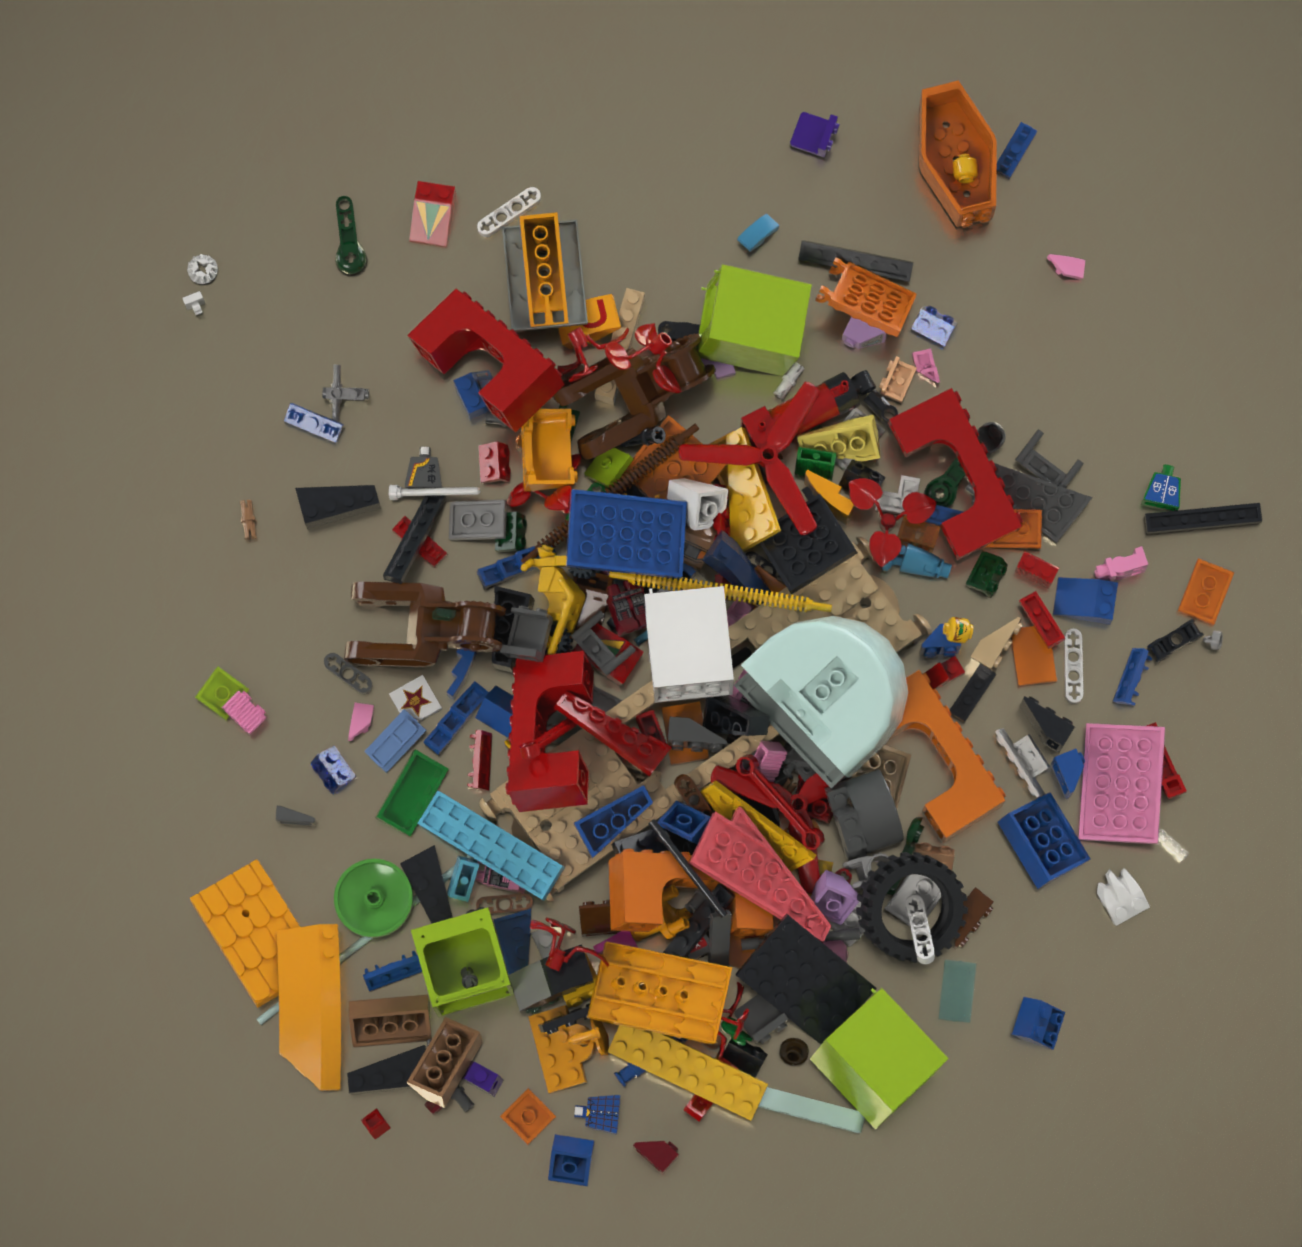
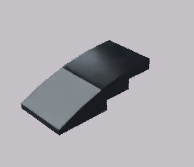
M575 947L564 950L566 952L564 956H567ZM575 952L567 963L563 962L560 971L546 966L545 963L548 959L546 957L510 974L509 978L520 1012L558 1000L557 997L575 992L576 988L594 983L585 953Z

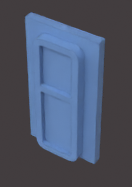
M404 709L364 752L387 773L427 730Z

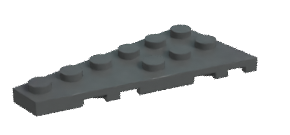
M994 463L997 469L995 472L997 478L1001 477L1005 484L1004 492L1006 496L1010 494L1014 502L1013 509L1042 510V532L1056 543L1093 498Z

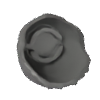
M996 422L985 423L977 430L979 433L978 440L986 446L987 454L995 452L1005 442V431Z

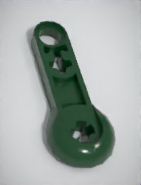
M341 196L336 201L340 245L336 253L335 262L342 272L355 274L365 267L367 255L357 239L352 200L348 196ZM347 201L350 203L348 209L343 210L339 207L340 203ZM344 215H347L348 221L352 222L349 223L348 227L342 224L345 223ZM349 255H353V258L356 257L352 263H349V260L346 261V259H349Z
M957 457L946 472L929 482L924 490V494L934 499L936 505L949 508L956 499L959 484L966 477L963 468H960L961 464ZM943 489L945 496L943 498L940 497V499L936 498V491Z
M916 817L912 820L902 852L912 855L915 847L911 846L912 841L918 842L925 827L920 825L923 817ZM900 880L889 889L888 895L893 897Z

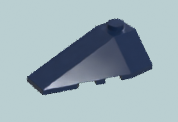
M721 530L702 561L733 586H738V590L742 586L743 591L748 587V592H750L751 588H754L753 592L759 589L758 593L764 590L763 594H765L767 590L769 591L768 595H770L771 590L739 544Z

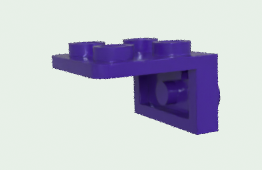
M802 112L790 145L825 158L827 151H831L834 142L831 140L832 136L837 134L840 126L837 123L838 116L831 114L829 120Z

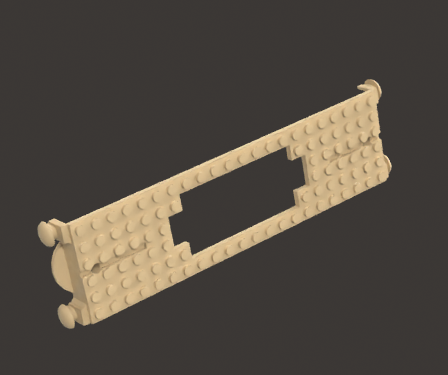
M856 537L858 545L852 542L858 552L856 555L792 594L794 599L798 595L799 600H801V596H804L805 601L806 597H809L813 602L832 605L831 612L812 610L806 613L804 608H802V612L799 611V607H797V611H794L793 606L792 610H789V606H787V609H784V605H782V608H779V604L774 608V603L769 607L767 602L766 606H763L764 603L728 627L731 650L747 639L757 650L770 637L794 623L837 616L866 623L887 638L896 653L911 642L913 644L917 643L923 635L929 637L932 629L928 621L920 614H913L915 622H912L911 619L908 621L902 620L899 616L898 599L892 588L880 578L869 575L862 565L867 558L871 561L874 560L870 552L869 542L863 537ZM787 587L779 592V596H781V593H784V597H786V594H789V598H791V593ZM866 604V605H868L869 607H868V608H862L860 605ZM650 681L605 714L614 719L618 718L622 720L623 724H626L655 704L653 682ZM769 724L767 735H742L687 775L694 781L700 791L711 783V774L715 766L719 765L731 769L736 765L739 758L755 752L761 740L770 742L780 734ZM581 729L548 753L579 750L589 769L588 805L519 812L516 806L512 804L510 795L506 793L505 786L508 781L490 793L491 799L488 802H485L483 798L479 801L483 814L490 821H498L496 816L500 813H512L514 816L511 827L512 835L565 867L548 894L547 901H554L552 897L554 893L564 890L565 884L614 851L611 845L613 842L640 833L650 826L648 824L650 821L660 819L676 800L681 803L684 802L674 784L665 789L655 774L637 784L617 756V753L584 729ZM681 780L682 784L680 787H684L687 792L691 791L686 785L688 781ZM644 785L653 803L592 858L577 832L574 822ZM544 825H550L551 829L548 831H543L542 827Z

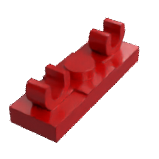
M404 516L394 526L392 531L402 539L411 520ZM429 536L425 539L418 553L434 568L448 555Z
M1036 591L1019 600L1020 605L1048 649L1065 640V636Z
M476 730L475 734L470 735V738L475 739V744L469 745V748L474 749L472 759L474 772L468 773L469 777H473V783H468L467 786L481 791H489L492 733Z

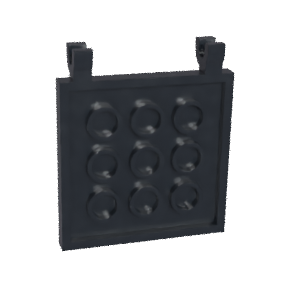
M808 486L802 489V492L808 500L806 504L817 523L816 529L807 535H801L789 515L786 514L778 519L781 531L760 542L761 547L791 594L858 553L820 494L814 496Z

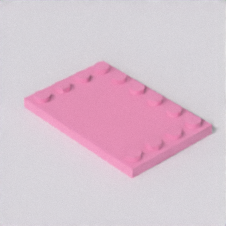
M1086 723L1079 840L1158 844L1165 727Z

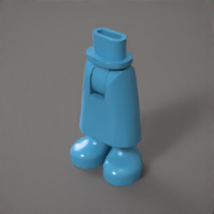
M908 543L907 547L904 545L901 547L899 554L904 555L903 557L898 555L882 567L883 571H888L893 565L900 566V572L928 577L936 576V578L941 576L948 579L952 564L945 563L944 559H940L938 556Z

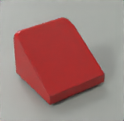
M377 1108L361 1119L374 1139H377L390 1129L389 1124Z

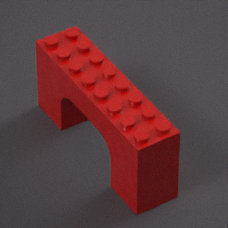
M456 288L407 336L420 356L442 374H445L465 354L473 350H484L501 362L503 366L500 372L478 393L490 412L516 433L565 385L561 379L562 374L554 368L556 364L549 357L545 359L539 349L531 348V344L525 338L521 340L516 331L507 329V325L499 319L497 321L489 310H483V306L478 301L473 302L472 298L465 291L462 293Z
M950 388L890 418L888 424L905 458L933 444L946 445L956 454L975 494V501L971 508L942 522L940 525L958 561L1020 530L1023 520L1019 512L1015 513L1013 509L1014 502L1010 494L1006 496L1004 492L1005 484L1001 477L997 478L995 474L996 466L992 460H988L986 456L988 453L984 443L980 444L978 440L979 433L975 425H970V415L966 408L962 409L960 405L962 400L957 391L954 392Z
M584 650L544 655L543 662L516 659V666L513 667L515 682L512 683L514 698L511 700L513 714L510 716L512 730L509 733L511 746L508 749V759L510 762L509 766H507L508 783L505 786L506 793L510 795L512 804L516 806L519 812L588 805L589 769L579 750L545 753L544 747L541 749L540 755L523 759L519 745L533 741L546 732L548 719L557 711L554 707L566 691L593 704L594 670Z

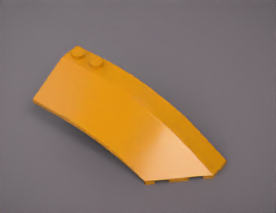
M317 924L277 931L279 1054L291 1062L294 1068L314 1083V1086L320 1091L340 1090L341 991L338 924Z

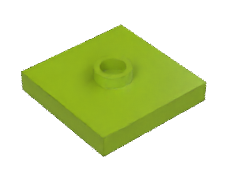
M612 448L597 456L584 472V475L606 487L609 485L613 487L612 483L614 481L615 483L617 482L616 480L622 476L634 459L631 455Z
M217 666L194 698L224 720H227L229 715L221 707L237 691L241 693L245 691L247 693L249 688Z

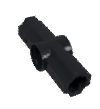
M875 389L867 395L863 402L880 418L881 423L891 430L888 424L889 419L885 418L884 414L890 412L896 416L899 414L898 410L890 405Z

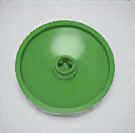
M382 859L362 860L350 866L339 878L334 892L335 910L341 922L353 933L368 938L383 937L398 930L410 915L413 905L412 887L405 873L395 864Z

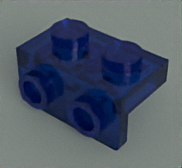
M928 305L921 308L911 329L945 346L958 323L954 321L953 317L947 314L942 315L938 313L936 308Z
M335 745L317 754L311 762L314 772L319 775L324 786L329 789L331 794L356 778V775Z

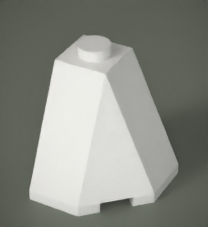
M686 478L669 480L667 499L687 502L686 523L692 530L709 529L714 523L713 519L718 513L722 514L726 509L728 489Z

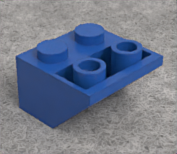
M940 624L922 643L919 654L920 656L924 655V658H935L936 655L944 654V657H954L955 654L959 653L961 643L948 641L946 634H943L944 624Z
M1024 997L1012 1035L1054 1050L1065 1012L1042 1000Z

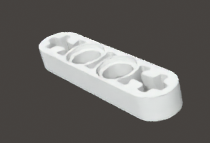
M530 187L478 222V233L482 237H490L501 230L502 227L507 226L540 203V191L535 187ZM530 193H531L532 195H535V194H536V199H535V200H533L532 198L529 199V194H530ZM522 198H524L525 201L527 200V206H525V203L522 200ZM514 203L522 205L520 211H514L511 207ZM499 213H504L507 218L505 221L499 222L496 216ZM482 225L489 226V231H482Z
M1073 628L1069 629L1064 635L1065 699L1070 704H1077L1083 698L1082 634L1079 630ZM1071 633H1074V636L1078 637V639L1075 640V647L1068 649L1067 646L1071 647L1072 640L1068 639V637L1071 636ZM1076 652L1079 656L1078 661L1071 662L1068 659V654ZM1076 671L1079 674V679L1076 681L1070 680L1068 673ZM1068 684L1080 685V687H1075L1076 694H1079V696L1076 697V700H1074L1072 696H1069V694L1072 693L1073 687H1068Z
M910 896L906 901V910L917 960L921 964H930L934 961L935 954L924 901L920 896ZM913 904L917 905L918 912H914ZM918 918L924 920L920 925L914 924L913 921ZM919 935H926L928 937L925 941L917 940ZM925 947L928 956H924L923 954V948Z

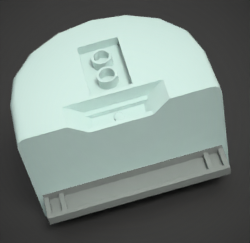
M837 616L797 622L770 637L741 664L747 673L734 685L757 710L770 716V724L831 789L844 776L850 778L887 743L902 722L908 697L904 664L889 640L864 622Z

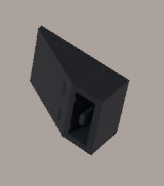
M1024 696L1020 707L1043 744L1060 753L1075 728L1072 725L1073 722L1066 717L1060 718L1055 715L1056 712L1049 707H1042L1035 698Z

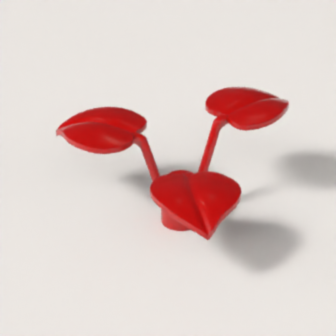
M655 323L642 325L635 330L636 340L645 347L632 355H627L626 350L619 343L609 342L604 349L608 360L621 370L629 369L631 367L629 360L647 349L655 355L661 354L656 364L657 369L653 370L654 380L659 387L666 391L682 392L672 371L665 365L660 366L663 357L667 354L665 350L672 344V340L664 332L657 335Z
M581 327L567 334L574 347L577 362L565 366L558 365L557 370L563 376L584 364V370L573 374L569 382L577 381L598 369L597 364L590 368L588 367L582 349L588 346L587 341L598 350H605L604 348L608 344L598 345L590 338L589 334L585 336ZM627 327L621 336L610 342L620 343L629 332V328Z
M580 454L571 455L574 471L581 460ZM522 482L510 492L507 506L515 507L522 505L530 498L531 492H535L546 499L544 506L547 509L561 510L564 514H567L570 509L572 487L570 485L561 486L553 494L547 496L539 490L524 491Z
M859 478L849 482L850 499L856 508L868 510L875 504L878 509L879 517L881 518L879 525L885 533L881 531L874 532L869 541V548L873 559L880 567H883L895 559L901 551L902 545L898 536L888 534L894 529L896 521L906 515L909 523L921 524L933 514L936 508V501L923 493L912 492L902 502V507L905 511L895 517L890 513L883 514L877 501L881 498L883 492L877 482L866 478Z
M547 917L545 920L551 924V927L537 920L530 922V929L545 930L553 935L551 950L545 963L546 966L560 971L563 962L567 963L569 958L577 951L590 953L601 959L607 967L609 966L608 961L602 954L582 946H576L567 956H564L566 952L561 950L560 946L565 931L576 933V930L571 926ZM552 927H560L561 933ZM557 935H558V936H560V937H559L557 946L555 947L556 938H557Z
M737 982L735 1003L729 1009H723L722 1012L729 1013L730 1017L735 1012L743 995L744 986L741 983ZM745 1009L742 1016L737 1019V1022L721 1017L722 1021L738 1026L733 1036L734 1040L737 1039L743 1029L749 1009ZM718 1030V1035L721 1037V1046L715 1058L721 1061L727 1038Z

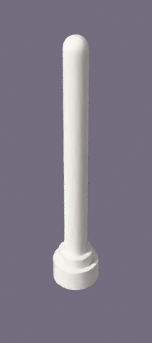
M390 485L389 499L399 500L403 496L478 495L481 490L479 487L403 489L399 485Z

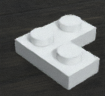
M901 475L898 493L882 491L881 498L877 500L881 510L894 514H900L905 511L902 507V502L908 494L918 492L920 478Z

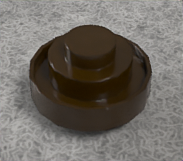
M788 1038L780 1045L779 1055L785 1063L796 1066L801 1065L807 1060L809 1048L803 1040Z

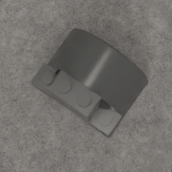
M879 769L838 783L832 789L830 787L824 788L848 861L865 857L869 853L904 840L902 825L893 797ZM848 798H850L853 807L847 804Z

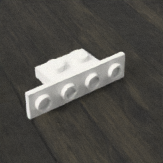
M1004 728L996 730L997 741L1007 750L1009 760L1016 764L1017 772L1028 783L1030 793L1036 796V798L1045 795L1035 777L1049 769L1050 765L1031 735H1026L1013 744Z

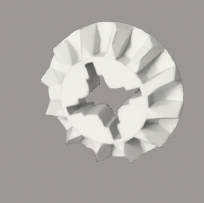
M200 254L199 256H194L188 262L187 272L195 283L206 284L216 277L218 267L216 261L209 255ZM198 264L207 266L205 268L207 274L202 271L197 272L199 270Z

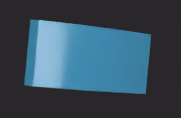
M766 213L751 224L737 240L751 252L762 245L766 237L776 232L780 225Z

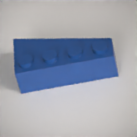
M644 785L574 822V826L592 858L653 803Z

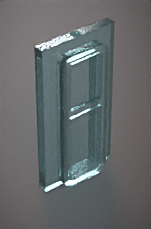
M945 960L939 1019L970 1023L976 963Z

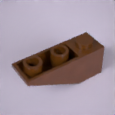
M976 887L968 895L967 900L963 901V905L968 908V914H963L962 919L966 923L964 927L960 926L958 929V933L961 935L958 939L955 938L953 947L955 950L958 946L962 948L969 940L966 936L970 931L975 933L981 925L979 920L984 915L987 918L994 909L991 907L994 901Z

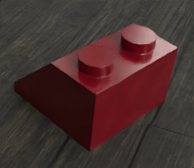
M665 1141L635 1142L633 1148L662 1175L679 1157L677 1153L679 1151L678 1148L670 1141L668 1143Z

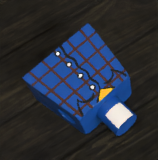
M620 1095L588 1097L587 1106L575 1105L574 1117L586 1118L585 1126L588 1128L617 1135Z

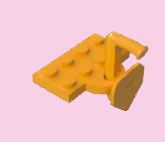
M567 1005L528 1016L548 1093L586 1083L587 1079L582 1063L590 1059L594 1054L596 1046L601 1056L608 1055L609 1036L601 1021L590 1019L592 1030L587 1026L575 1024L569 1027L562 1025L558 1027L559 1031L549 1035L547 1032L540 1031L539 1024L560 1015H567L569 1012Z

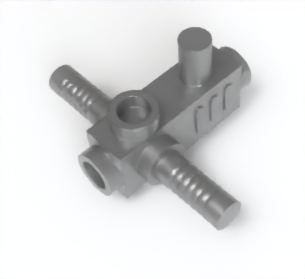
M333 364V384H331V387H323L322 397L323 399H330V403H332V420L339 422L342 399L369 400V389L342 388V384H340L341 365Z

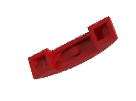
M1156 722L1147 725V726L1158 727L1157 724H1156ZM1164 745L1162 789L1167 798L1170 799L1186 793L1187 790L1180 775L1177 774Z

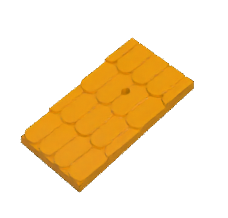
M256 859L233 872V874L190 897V902L256 1007L259 1008L279 996L277 931L299 928L300 926L274 887L273 882Z
M612 942L604 943L602 955L608 961L609 966L607 967L600 960L587 1018L702 1043H716L733 967Z

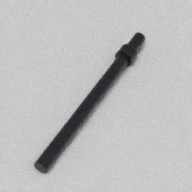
M655 819L650 821L648 824L657 834L656 838L660 843H664L721 918L726 916L728 913L671 841L668 832L664 831Z

